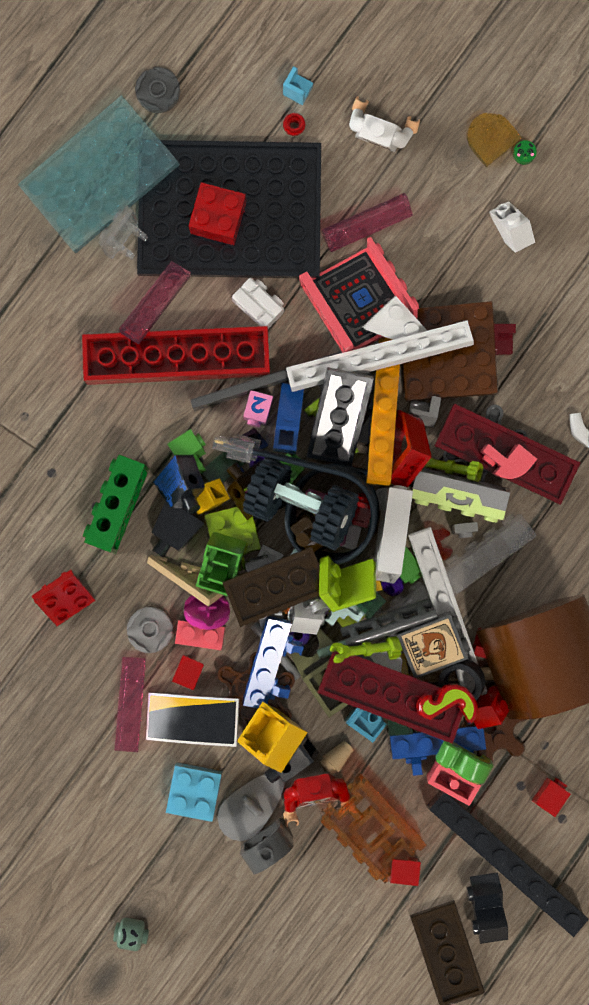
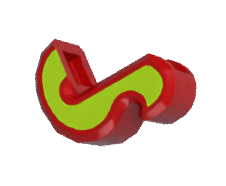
M448 684L438 690L434 700H432V695L430 694L421 696L417 701L416 710L420 716L431 720L457 704L466 721L472 724L477 718L478 706L474 696L466 687Z

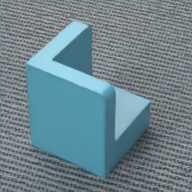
M293 66L283 84V95L303 105L313 88V82L298 75V68Z

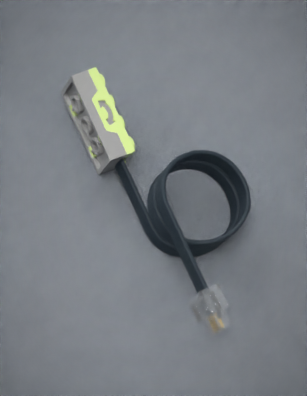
M235 435L231 438L224 436L214 438L212 449L227 452L226 458L251 463L250 460L256 461L257 456L314 469L296 483L295 486L300 488V491L312 476L322 472L339 475L356 483L365 493L371 511L370 527L365 540L358 547L348 552L330 553L321 550L316 552L315 556L318 563H320V558L329 556L334 564H341L352 560L366 548L376 531L380 514L377 494L373 486L366 483L367 479L364 477L367 476V469L337 463L323 465L259 449L261 440L246 436ZM423 468L416 476L415 481H412L409 485L413 487L412 498L415 499L417 504L428 506L429 503L438 504V509L451 511L454 508L461 510L462 515L470 517L479 514L484 516V520L495 523L498 522V519L504 520L510 496V488L481 481L474 482L464 477ZM287 502L285 508V528L290 542L299 552L304 550L305 547L297 543L296 536L291 530V526L296 520V506Z

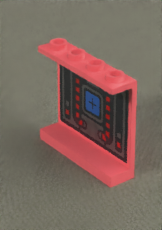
M371 237L367 238V248L321 272L320 278H311L308 272L299 275L302 289L342 353L366 347L383 338L381 335L364 330L363 326L394 296L399 298L416 319L418 318L419 304L414 296H409L404 280L397 278L394 265L390 260L386 261L381 245L379 243L375 244Z

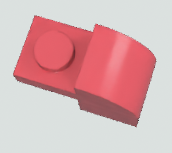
M486 444L480 451L484 455L482 459L492 467L494 465L498 466L492 474L503 479H514L524 475L537 460L535 456L520 444L514 445L506 457L489 444Z

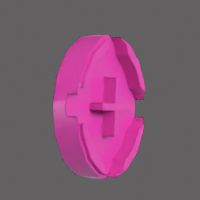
M191 595L185 601L184 616L186 621L199 629H217L225 625L229 620L230 604L222 596L208 607Z

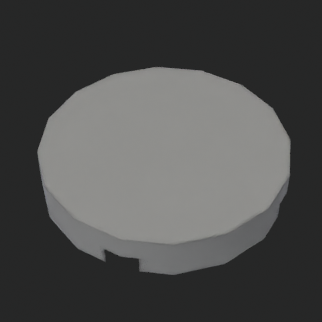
M145 607L137 610L130 617L127 624L129 642L135 649L144 653H155L163 650L173 636V624L170 617L163 610L156 607Z

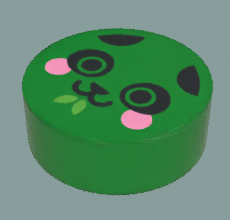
M527 140L517 143L513 150L515 161L521 165L530 164L537 154L535 145Z

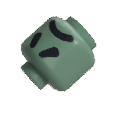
M126 917L121 922L116 923L113 941L117 942V947L120 949L138 951L142 944H147L149 930L145 929V922L143 920Z

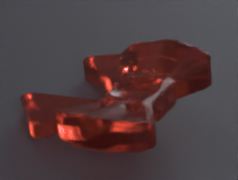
M442 528L432 532L442 561L451 556L453 550L442 547L440 541L450 535L449 531Z

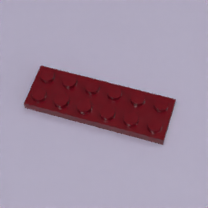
M453 404L434 444L435 447L469 463L472 461L480 462L484 470L493 473L498 466L494 465L492 467L482 459L484 455L480 453L481 449L486 444H489L506 457L514 445L520 444L535 456L537 460L524 475L505 480L559 505L562 504L580 466V462L457 404Z
M337 651L332 652L317 693L453 744L463 716L457 704L431 720L420 716L416 710L417 701L421 696L430 694L432 695V700H434L440 687L358 656H350L341 663H334L335 655L340 653Z

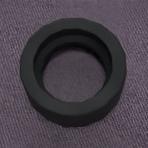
M467 659L445 667L439 675L438 686L442 688L444 685H448L449 675L453 671L464 670L471 674L475 680V689L471 694L477 701L484 691L486 683L484 672L480 666Z

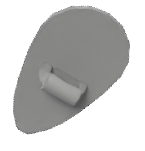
M265 774L260 775L226 798L219 808L217 817L219 827L224 835L237 841L249 840L257 835L267 823L282 796L285 784L282 778L272 784Z

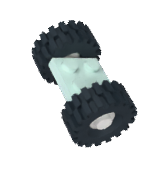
M267 457L260 462V466H257L256 473L252 475L251 483L248 484V491L244 497L246 500L243 502V506H245L243 510L268 522L273 518V515H276L278 507L280 508L283 500L316 514V520L312 526L311 540L336 550L340 543L343 542L344 536L347 535L349 527H351L352 519L356 514L355 510L358 507L359 495L337 485H333L332 489H329L328 495H325L324 500L311 492L305 495L304 492L299 490L300 488L289 483L292 473L291 466Z

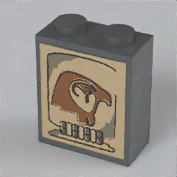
M451 611L438 615L437 619L397 632L414 678L468 659L467 652L471 651L466 637L461 638L458 631L462 629L457 615L452 616Z

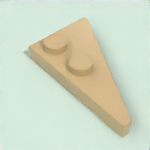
M150 555L148 557L147 564L208 607L223 596L222 594L196 587L201 570L200 567L183 562L181 566L167 563L168 558Z

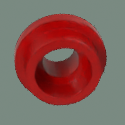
M291 113L285 117L283 128L288 135L298 136L305 130L306 123L302 115ZM296 122L299 126L292 128L290 124Z

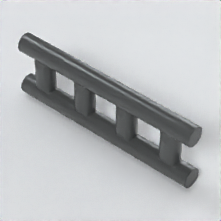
M428 598L342 627L340 630L343 637L351 636V638L345 639L347 646H357L363 642H369L437 619L438 615L435 609L427 612L426 609L432 607ZM416 612L418 613V615H416V616H413V617H410V618H407V619L404 618V616H407V615H410V614H413V613H416ZM392 620L396 621L395 623L386 625L384 627H382L381 625ZM373 627L372 631L363 634L359 633L360 631Z

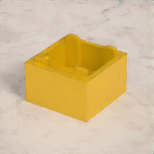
M262 702L237 742L261 763L282 773L308 732L280 710Z

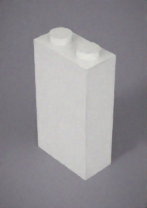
M395 485L393 488L389 487L382 499L374 554L376 581L395 583L402 574L413 491L407 490L404 486Z

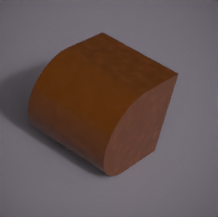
M584 594L556 599L476 630L497 689L508 705L509 712L507 715L509 719H538L569 711L589 703V606Z

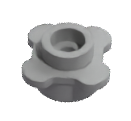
M320 596L310 599V605L305 608L306 611L311 610L312 615H319L330 609Z

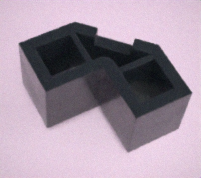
M498 872L470 876V886L466 887L468 901H472L475 918V920L471 921L473 934L478 935L480 944L508 940V924L503 908V891Z

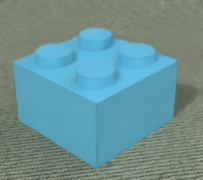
M176 763L166 813L212 822L223 771Z

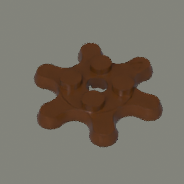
M257 652L252 653L250 656L249 668L245 672H236L230 666H223L218 670L217 675L218 679L229 688L227 698H240L239 716L243 720L242 732L257 711V708L243 706L242 704ZM283 672L276 676L279 684L282 686L289 685L292 688L295 684V678L290 672ZM275 696L274 700H268L267 704L280 710L291 719V712L281 704L280 697Z
M496 683L488 684L486 686L487 691L489 687L496 686ZM507 715L502 725H497L492 733L484 731L486 749L476 750L477 756L481 757L484 754L493 762L494 753L501 749L508 751L514 757L523 755L525 745L515 737L514 728L518 723L525 722L527 719H509ZM463 717L464 724L462 727L476 726L474 722L470 724Z

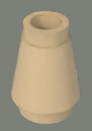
M343 741L323 755V759L319 763L328 773L334 775L336 772H340L354 750L346 741Z

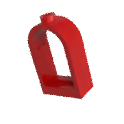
M397 410L391 484L408 488L432 456L423 420L404 411ZM404 436H406L408 446L402 453V442Z

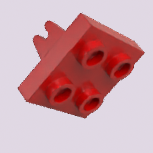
M72 570L64 571L59 578L47 586L45 584L41 590L32 595L34 602L56 626H59L96 601L92 593Z

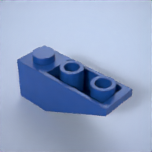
M282 383L273 445V451L296 454L304 389L292 392L290 384Z

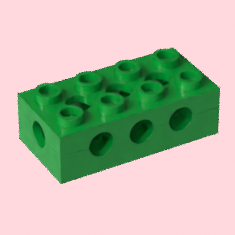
M118 455L117 459L113 458L109 467V472H111L109 480L103 482L100 493L103 494L100 503H95L91 513L94 518L91 525L87 524L83 533L84 543L113 554H117L149 472V468L145 464L122 455ZM123 478H128L127 485L120 487V481ZM119 499V506L112 510V502ZM109 520L111 526L109 530L104 532L103 524Z

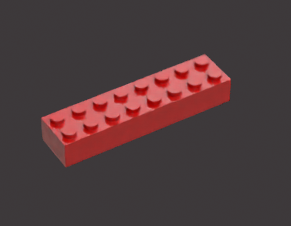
M268 326L82 335L83 378L87 385L251 378L270 374Z

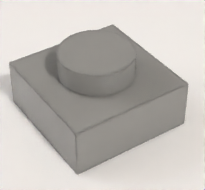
M477 522L452 525V535L458 534L459 538L473 537L472 533L478 532Z

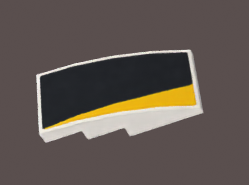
M148 693L146 740L237 747L240 698Z

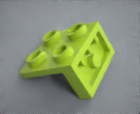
M329 556L320 558L319 596L332 612L376 598V563L373 559L340 569L338 564H334Z

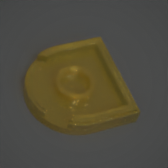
M480 114L471 122L467 132L469 147L486 168L522 139L510 122L500 114Z

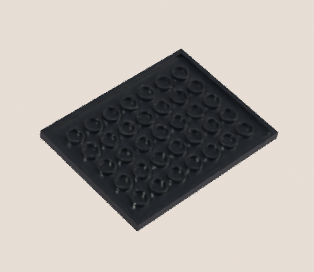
M140 140L137 275L299 278V275L308 272L311 278H320L322 143ZM201 182L246 194V206L235 245L190 234L189 223Z

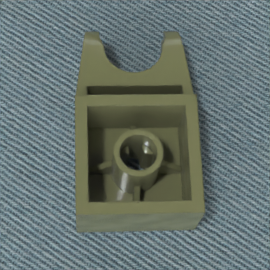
M319 628L317 632L319 649L332 645L333 642ZM295 652L290 654L302 679L329 718L348 705L317 693L331 655L319 659L317 653L313 656H300L299 653Z

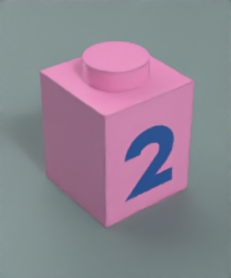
M250 390L243 416L248 425L260 428L261 425L266 426L273 396Z

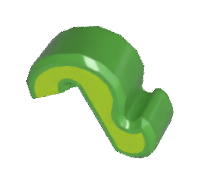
M444 741L435 756L436 761L440 765L450 768L462 778L477 785L485 783L494 766L493 762L484 754L478 757L455 742L452 744Z

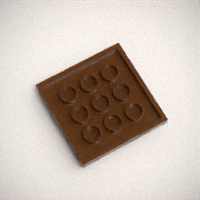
M493 302L419 308L417 320L427 331L468 321L474 345L403 363L405 400H431L432 396L444 399L498 394Z

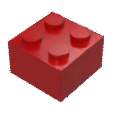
M201 182L189 223L190 234L235 245L246 206V194Z

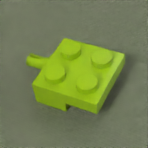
M238 507L206 514L205 519L210 537L213 532L247 541L241 561L243 570H246L244 556L261 550L253 516L247 521Z

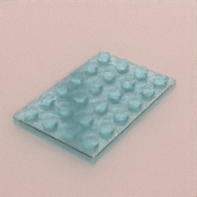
M121 95L18 185L73 252L77 253L180 164Z

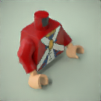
M330 773L296 779L292 786L284 792L285 812L283 813L286 827H288V823L291 821H295L296 826L299 825L298 816L295 811L297 808L339 800L343 817H346L345 811H352L353 815H355L354 800L350 799L346 782L342 778H335Z

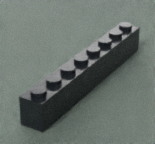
M440 790L428 803L427 808L571 936L575 937L589 920L582 911L450 795Z

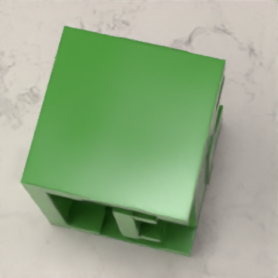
M213 532L205 548L196 587L228 596L222 582L238 576L247 541Z

